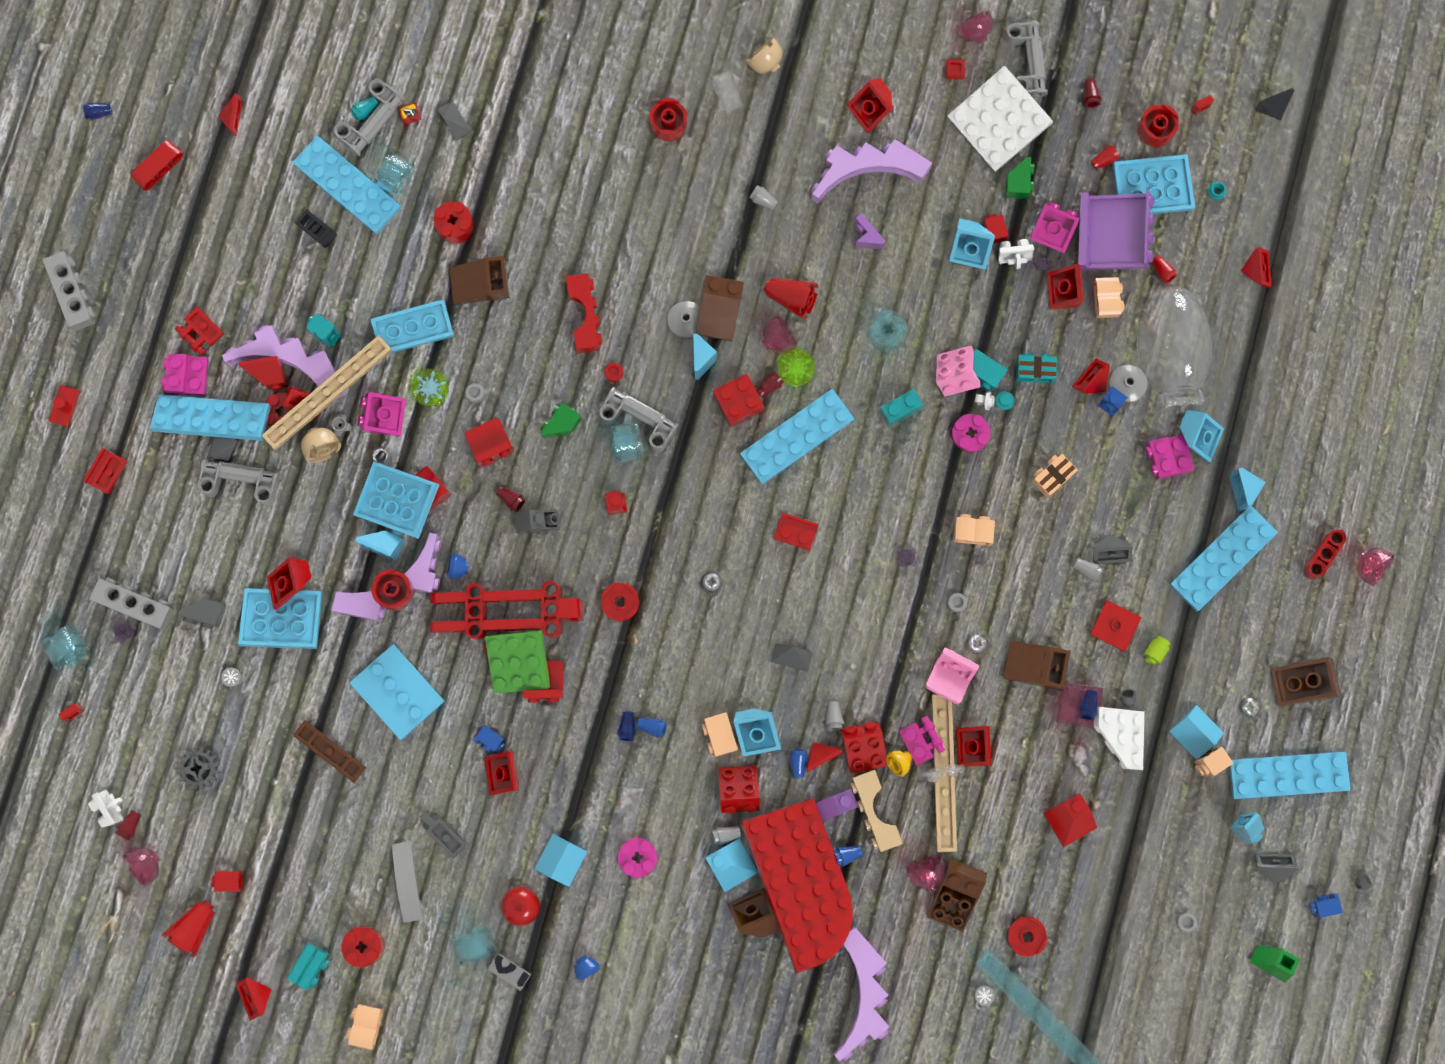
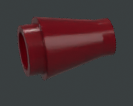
M1087 79L1085 81L1083 103L1086 104L1087 108H1096L1101 104L1102 98L1096 85V80Z
M774 371L767 375L756 391L764 398L781 388L784 381Z
M503 486L496 492V496L511 511L518 512L525 503V499H523L521 494L506 489Z
M131 810L116 827L115 834L129 841L134 836L142 815Z

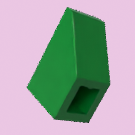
M1031 157L1024 159L1008 174L1005 184V198L1028 199L1029 194L1033 193L1034 182L1031 181V175L1034 173V164L1031 163Z
M562 402L560 406L557 405L553 409L549 422L546 420L540 428V434L544 439L571 435L581 422L582 417Z
M1257 945L1249 963L1286 982L1294 975L1300 959L1283 949Z

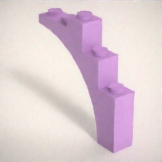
M895 139L892 144L888 143L883 153L865 142L863 147L859 146L854 156L836 145L834 150L830 149L825 156L826 167L828 168L823 172L821 176L823 179L820 184L816 183L812 188L811 200L818 204L826 193L837 184L850 177L864 173H895L921 184L931 169L932 162Z
M272 325L260 327L254 333L257 340L246 341L243 346L230 348L222 355L228 366L243 361L278 356L283 363L302 371L310 377L318 387L335 373V369L325 350H317L308 357L299 338H290L284 344H281L277 332Z
M429 533L419 558L404 573L412 582L415 591L430 594L439 588L440 579H438L436 573L431 572L435 570L437 559H435L436 551L439 552L441 547V540H439L437 534ZM392 586L390 587V593L394 594L397 588ZM371 591L361 593L336 592L332 611L335 613L380 622L386 612V609L374 600Z
M855 927L850 929L843 946L848 951L856 969L859 982V1004L851 1031L842 1045L834 1052L839 1061L849 1059L854 1054L852 1050L857 1045L861 1047L869 1040L867 1038L869 1034L874 1040L877 1038L881 1040L888 1034L887 1029L889 1028V1025L874 1010L876 1006L880 1008L887 1001L886 997L888 994L873 978L874 975L878 977L886 969L884 966L887 963Z

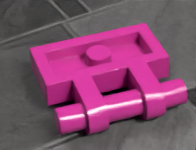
M928 716L921 719L924 724L922 728L915 722L899 731L916 766H920L934 758L935 755L932 752L934 748L937 749L939 754L946 751L942 738L938 737L934 729L935 725ZM927 732L932 740L929 744L924 736Z

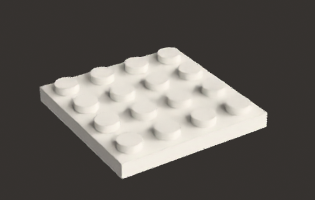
M1005 66L948 115V118L995 172L1053 123L1051 118Z

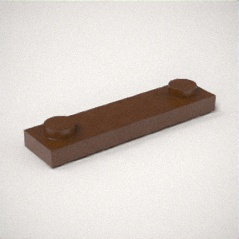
M306 720L293 734L295 738L353 783L358 780L367 768Z

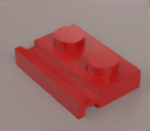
M102 448L83 481L109 495L128 461Z
M782 512L773 540L810 551L819 524Z

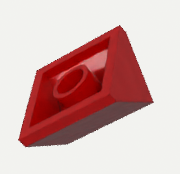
M1080 264L1047 272L1050 309L1079 308L1083 302Z
M990 726L956 728L958 767L990 766Z
M513 751L484 757L489 796L520 791Z

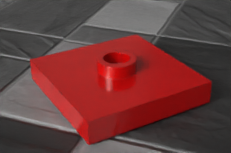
M1106 600L1089 635L1125 652L1142 617Z

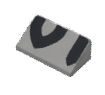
M499 952L488 968L489 971L520 991L532 975Z

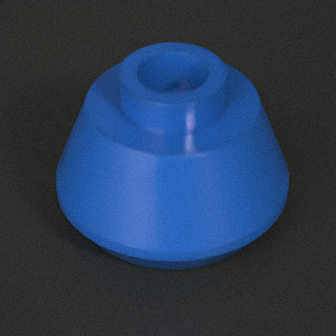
M457 553L450 556L447 576L450 579L463 577V574L468 573L469 563L466 562V558Z
M586 955L575 961L577 963L574 966L575 977L581 981L599 970L600 964L591 956L588 958Z

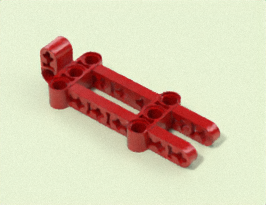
M551 580L544 582L542 588L537 590L486 591L485 587L477 583H471L466 587L465 592L430 593V604H465V621L430 622V633L466 632L469 638L479 641L485 638L487 632L542 630L544 635L550 638H558L562 634L563 620L570 622L584 621L583 601L578 598H563L562 587ZM554 585L556 591L554 594L549 595L548 589ZM479 588L480 594L477 597H473L474 589ZM541 601V618L487 620V603ZM551 605L556 606V611L553 614L548 613V608ZM479 607L480 613L474 617L472 612L474 608ZM551 624H555V632L549 634L548 627ZM476 626H478L480 628V632L478 635L474 636L472 631Z

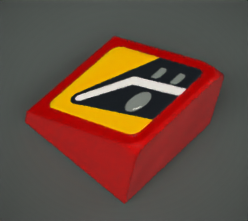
M416 102L398 108L404 126L422 120Z

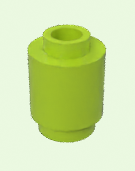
M1157 636L1156 639L1151 641L1143 654L1146 657L1145 661L1153 666L1155 664L1160 665L1170 650L1169 646L1171 643L1165 638Z

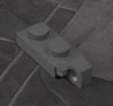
M424 811L419 816L426 823L424 826L426 832L451 858L454 859L468 845L441 817L437 815L432 817L427 811Z

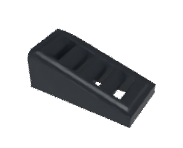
M308 210L295 222L300 229L324 248H327L337 236L333 229ZM310 218H312L311 221H310L306 226H304V224H305Z

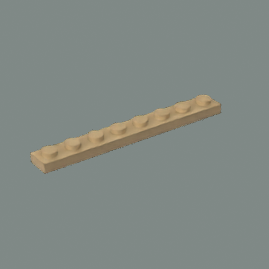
M378 335L262 434L264 439L276 451L386 357L392 349Z
M932 695V722L935 725L934 729L938 737L942 738L943 746L946 750L939 754L936 748L933 749V754L935 755L937 852H957L952 702L940 695Z

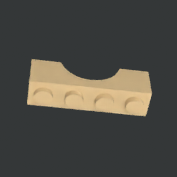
M872 770L852 778L853 782L850 783L853 793L858 794L860 801H857L860 812H864L867 818L864 820L867 831L871 830L874 838H871L874 849L883 852L903 844L896 825H888L881 822L874 813L873 800L877 792L882 788L876 771Z

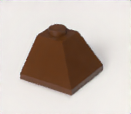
M763 888L727 904L739 933L764 938L780 930Z

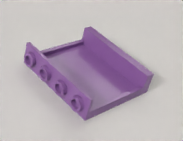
M1146 190V194L1090 196L1088 192L1081 193L1078 264H1080L1081 270L1149 268V262L1153 261V252L1150 251V244H1153V232H1150V227L1154 225V215L1151 214V207H1154L1155 204L1154 196H1151L1149 190Z

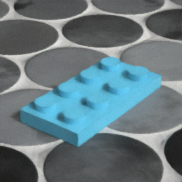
M444 299L371 319L375 338L379 335L392 349L389 354L454 337Z

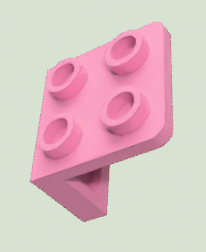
M972 346L944 352L937 356L936 383L945 397L980 387V380L973 370L974 350Z
M944 648L925 686L955 704H960L979 665L952 650Z

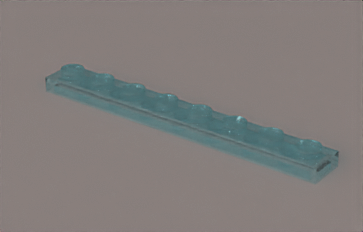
M986 949L974 962L1073 1064H1102L989 949Z

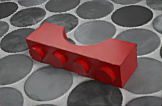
M588 273L566 276L569 300L580 303L586 311L584 323L574 331L577 354L600 351L599 345L603 344L601 333L597 334L596 327L600 326L598 315H594L597 303L596 297H592L591 290H595L593 279H589Z

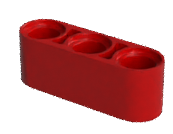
M167 140L150 154L132 172L130 177L144 191H147L182 159L183 152L170 140Z
M1335 529L1325 535L1304 567L1305 577L1314 580L1325 574L1346 542V534L1343 530ZM1332 535L1338 537V543L1333 542ZM1322 550L1328 553V559L1322 557ZM1312 566L1317 567V575L1311 571Z

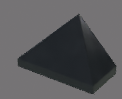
M1288 89L1259 101L1255 110L1281 121L1294 93V89Z

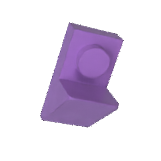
M862 213L856 217L855 228L864 236L856 241L855 247L882 249L886 241Z
M851 789L816 803L822 821L858 807Z

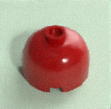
M520 886L512 888L504 895L501 902V911L503 917L510 924L525 926L536 920L541 905L537 894L533 890Z

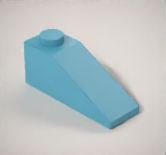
M1255 812L1241 814L1229 829L1245 843L1253 844L1254 842L1256 844L1263 836L1261 833L1264 830L1260 815Z

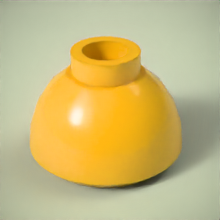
M908 751L890 752L886 756L887 765L895 775L903 777L910 769L912 756Z

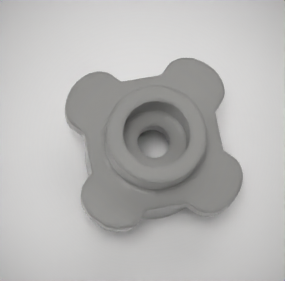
M340 414L329 421V426L334 429L336 436H341L343 432L351 430V424L347 422V417L344 414Z

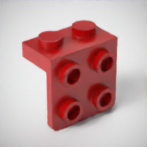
M498 418L492 419L465 433V437L479 467L489 466L495 460L506 458L514 452Z
M561 660L547 661L550 688L523 690L524 700H528V703H540L539 700L557 703L559 699H564V671Z
M867 722L864 725L848 726L840 730L850 773L887 766L883 733L879 722Z
M752 765L719 768L721 813L732 814L735 812L751 813L760 811L757 767Z

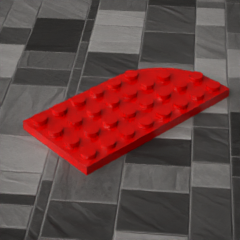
M812 798L741 823L796 974L823 964L841 949L849 935L853 916L852 901L815 800Z

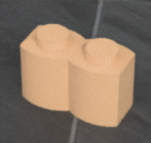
M1118 277L1096 278L1093 281L1096 318L1119 317L1124 312V301H1121L1120 294L1123 292L1122 282H1119Z
M961 514L960 517L955 519L953 542L991 546L994 539L995 521L990 520V517L986 516L974 519L971 518V515Z
M358 1004L357 1008L354 1007L351 1019L354 1020L352 1028L349 1027L346 1039L349 1040L348 1045L370 1050L374 1049L383 1009Z

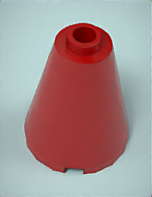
M771 278L770 281H766L764 291H766L767 297L802 319L807 318L805 316L806 313L810 314L812 312L818 295L814 293L815 288L818 289L817 283Z
M205 900L203 903L197 902L161 936L163 938L168 936V942L184 953L187 952L189 954V952H192L190 957L195 958L215 914L212 910L214 906Z

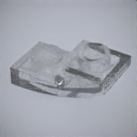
M729 71L711 77L724 113L743 107Z
M964 765L936 767L922 773V778H926V782L938 783V779H943L944 772H947L946 776L958 777V774L964 773Z

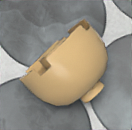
M774 37L771 39L772 43L767 41L753 53L752 60L750 58L746 60V63L755 72L765 74L770 71L774 73L780 67L779 62L782 60L783 52L780 44Z
M313 427L307 431V434L301 441L303 456L307 462L310 460L311 463L327 460L332 457L330 453L334 450L337 453L341 448L338 437L328 428Z

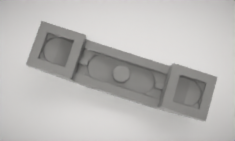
M412 841L392 844L395 879L403 922L422 920L423 912L421 900L419 899Z

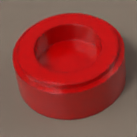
M618 363L608 364L604 369L605 378L613 383L620 381L623 377L621 365Z

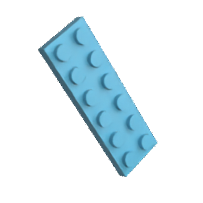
M318 135L292 162L293 165L376 235L402 208L401 205Z
M831 389L740 453V456L761 485H763L855 419L835 391Z
M159 394L150 429L152 432L263 441L262 434L265 433L271 407L269 403Z
M1249 506L1170 586L1198 612L1278 532L1252 506Z
M1346 752L1232 760L1233 764L1229 766L1233 799L1351 791Z

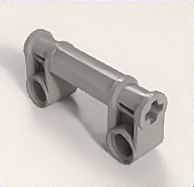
M1038 21L1013 23L1007 28L1004 37L1005 42L1010 46L1026 45L1029 76H1018L1016 79L1031 97L1039 98L1048 94L1044 82L1046 75L1041 37L1038 31L1040 24ZM1015 32L1018 36L1013 37L1010 33Z
M380 79L372 80L369 84L371 96L380 105L359 131L346 122H339L334 127L337 140L357 156L361 155L360 152L363 148L371 143L373 138L395 113V109L400 102L405 100V97L400 92L391 88ZM378 87L383 88V90L380 93L374 92V90ZM342 130L348 131L345 136L339 135Z
M613 387L600 408L601 421L606 425H612L623 410L655 428L649 438L650 449L656 453L664 451L680 424L670 421L665 415L628 394H622L616 390L617 388ZM606 411H611L613 416L606 418L603 414ZM655 439H661L663 444L655 446L652 442Z
M203 459L198 489L206 497L212 498L219 492L221 479L256 484L255 499L262 506L267 507L271 506L275 501L277 487L280 482V471L271 472L265 471L264 468L224 462L214 463ZM211 483L212 488L209 491H205V486ZM265 492H268V498L266 500H261V495Z

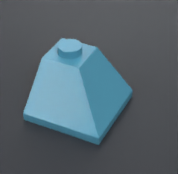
M959 218L949 261L986 270L995 235L977 222Z
M1186 410L1180 429L1188 447L1205 461L1211 463L1224 428L1204 412Z
M394 530L391 533L381 531L356 537L355 539L361 547L395 562L405 543V540L401 538L402 534Z
M759 709L736 712L733 722L743 757L781 749L772 712Z
M740 838L706 857L724 892L759 873Z

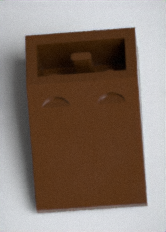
M504 256L483 258L450 268L454 305L510 298Z
M1010 641L1003 679L1060 691L1064 689L1071 651Z
M950 858L927 917L963 932L985 886L987 873Z

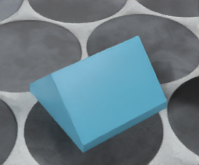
M693 334L695 380H699L717 361V351L698 334Z
M1238 468L1229 475L1238 512L1245 510L1253 504L1266 483L1244 468Z
M1197 705L1169 731L1196 760L1215 746L1224 734Z
M552 834L535 869L570 887L588 851Z

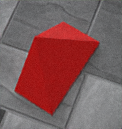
M234 94L218 115L233 136H237L242 99L239 94Z
M1255 248L1241 271L1258 285L1268 288L1272 287L1269 251Z
M1095 358L1072 385L1073 389L1085 394L1106 392L1110 365Z
M813 743L806 767L807 772L842 753V750Z
M249 977L236 983L235 985L250 1021L263 1015L272 989Z

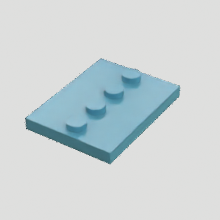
M1188 154L1113 162L1117 195L1146 194V190H1149L1155 200L1154 207H1151V214L1191 211L1195 209Z
M373 461L353 515L419 539L439 484Z
M244 588L238 645L317 649L322 591L300 590L278 610H274L269 589Z
M394 644L350 682L353 688L401 741L445 702Z

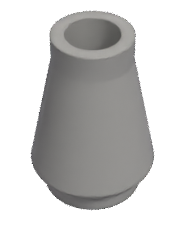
M758 185L749 197L753 200V203L773 210L778 202L763 186L759 187Z
M1080 558L1077 559L1073 567L1091 582L1092 580L1097 582L1104 570L1099 564Z
M828 702L825 726H827L828 731H840L843 729L844 721L839 702Z
M738 826L715 827L714 830H711V838L714 846H722L736 838H741V833Z

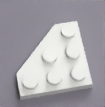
M1094 707V728L1105 738V744L1112 754H1116L1120 760L1119 764L1121 767L1130 770H1143L1144 712Z

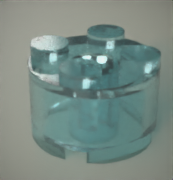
M391 151V157L387 155L377 171V174L380 176L378 180L374 178L373 184L393 196L395 194L399 196L404 189L403 183L405 179L409 180L414 170H412L413 166L410 161Z
M884 310L876 314L869 325V342L873 348L880 352L895 351L902 345L907 335L908 325L899 313ZM889 329L890 332L884 333L885 330Z
M632 422L610 426V433H613L614 438H611L614 458L617 459L616 463L621 464L640 460L644 449L642 442H638V435H640L638 424Z
M68 626L60 628L58 634L44 639L41 643L44 653L55 670H63L62 666L65 665L69 668L86 657L85 651H90L78 629L69 628Z
M479 925L472 928V932L467 935L461 933L453 937L454 942L452 946L460 966H466V961H470V964H473L490 956L491 950L494 952L498 951L489 928Z

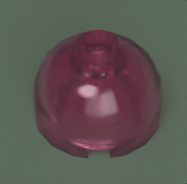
M986 10V15L981 12L964 20L962 26H960V23L955 25L962 39L967 42L976 41L977 44L987 40L986 36L992 32L994 25L989 10Z
M778 315L765 324L763 328L764 340H762V343L767 350L771 349L774 353L785 354L795 349L797 342L791 330L785 327L787 325L785 321Z
M1377 547L1369 549L1367 552L1363 551L1357 558L1359 562L1357 572L1360 578L1367 584L1375 586L1385 575L1384 571L1386 568H1390L1395 556L1389 551Z
M134 848L122 855L125 864L127 862L130 864V872L138 883L143 885V888L156 880L159 874L157 862L160 859L154 851L150 853L145 848Z
M941 856L922 857L924 860L922 862L916 863V860H913L906 866L908 877L911 883L920 889L933 891L937 889V886L942 883L945 877L946 865L944 858L942 859Z

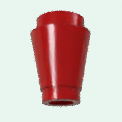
M1113 145L1106 146L1091 160V163L1097 170L1117 162L1120 155Z
M1160 255L1153 259L1151 263L1161 282L1163 281L1167 284L1176 278V269Z

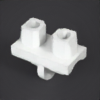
M1027 239L1019 240L1015 247H1011L1009 241H1003L1000 243L998 262L999 264H1015V268L1020 269L1021 263H1027V261L1033 259L1034 247L1029 244Z
M107 790L92 795L93 799L88 805L93 812L100 810L103 816L98 818V823L102 828L122 822L123 817L120 814L122 810L119 806L123 802L121 797L115 799L113 794L109 795Z

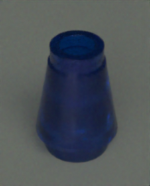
M87 102V104L83 105L86 120L91 119L93 121L112 114L110 103Z
M1086 690L1078 710L1080 718L1095 720V716L1098 715L1097 691Z
M626 711L622 713L617 731L618 739L621 741H634L636 729L633 712Z

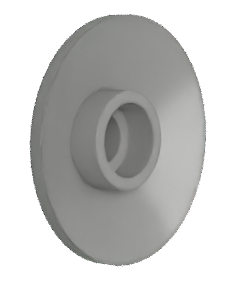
M682 301L670 309L667 321L670 330L675 335L681 338L693 337L696 331L699 305L690 301ZM688 315L690 319L685 321L683 316Z
M1123 365L1112 373L1109 386L1110 388L1112 386L1127 396L1128 398L1125 402H1134L1140 399L1146 392L1147 378L1138 367ZM1127 379H1131L1133 384H1127Z

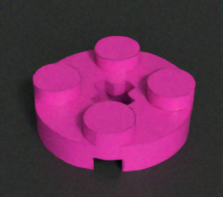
M966 414L955 422L952 429L954 444L969 453L980 451L990 438V427L980 415ZM970 428L973 431H976V434H974V438H971L970 435H966V432H968Z
M633 838L621 846L618 853V863L625 874L636 878L644 877L654 869L657 863V852L647 840ZM635 852H639V855H643V859L640 860L639 864H636V861L632 860V856H635Z

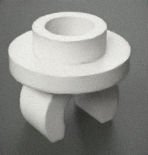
M987 391L986 396L976 394L975 402L977 405L985 406V410H990L994 406L995 396H992L990 391Z

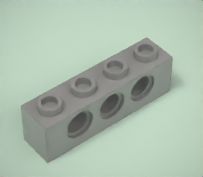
M62 251L42 259L68 327L75 332L95 324L93 318L95 317V312L91 306H88L87 300H89L85 289L82 290L80 283H82V279L79 273L74 270L76 264L73 257ZM67 270V275L61 277V273ZM74 287V291L71 294H67L68 289ZM78 304H81L80 309L78 311H74V307Z
M108 577L105 580L98 579L89 600L165 631L174 612V609L169 607L170 603L161 599L158 602L151 600L153 596L141 592L140 595L134 593V588L125 584L123 588L117 586V581ZM114 591L119 592L116 600H112V593ZM136 598V605L130 608V600ZM153 605L154 612L148 615L147 608Z

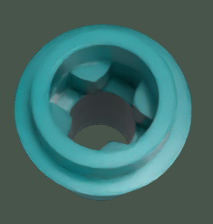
M372 96L369 99L353 104L350 112L358 122L360 120L364 121L379 104Z

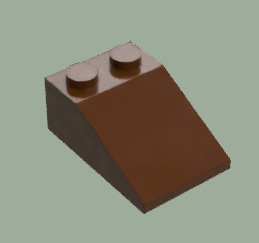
M706 275L703 280L695 334L726 341L733 340L744 282Z
M1327 657L1271 669L1279 707L1341 697L1333 658Z

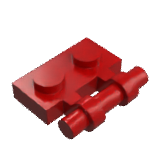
M198 306L184 318L188 323L185 328L181 324L175 328L179 333V337L182 340H186L191 345L190 348L201 356L206 353V350L202 347L205 342L212 347L224 335ZM194 330L200 336L197 340L191 336Z

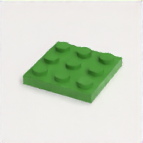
M542 630L485 636L493 693L550 688Z

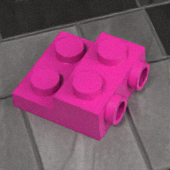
M1049 202V205L1044 204L1030 239L1065 253L1080 218L1077 217V212L1067 209L1066 212L1059 209L1060 205Z
M168 353L167 358L163 360V369H166V375L161 379V387L168 394L206 396L209 358Z
M372 392L366 393L365 397L362 396L360 408H363V415H359L357 423L361 427L360 431L400 437L406 399Z
M1183 434L1149 441L1146 444L1145 452L1147 457L1151 459L1152 465L1150 468L1152 475L1156 476V480L1195 470Z

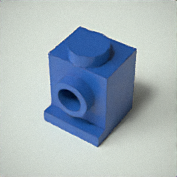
M1112 386L1097 406L1113 417L1128 397Z
M485 725L473 740L477 744L482 742L480 746L489 753L493 750L499 754L505 746L503 743L505 739Z
M1331 893L1329 897L1328 895L1316 897L1317 901L1309 903L1310 912L1315 918L1343 913L1338 893Z

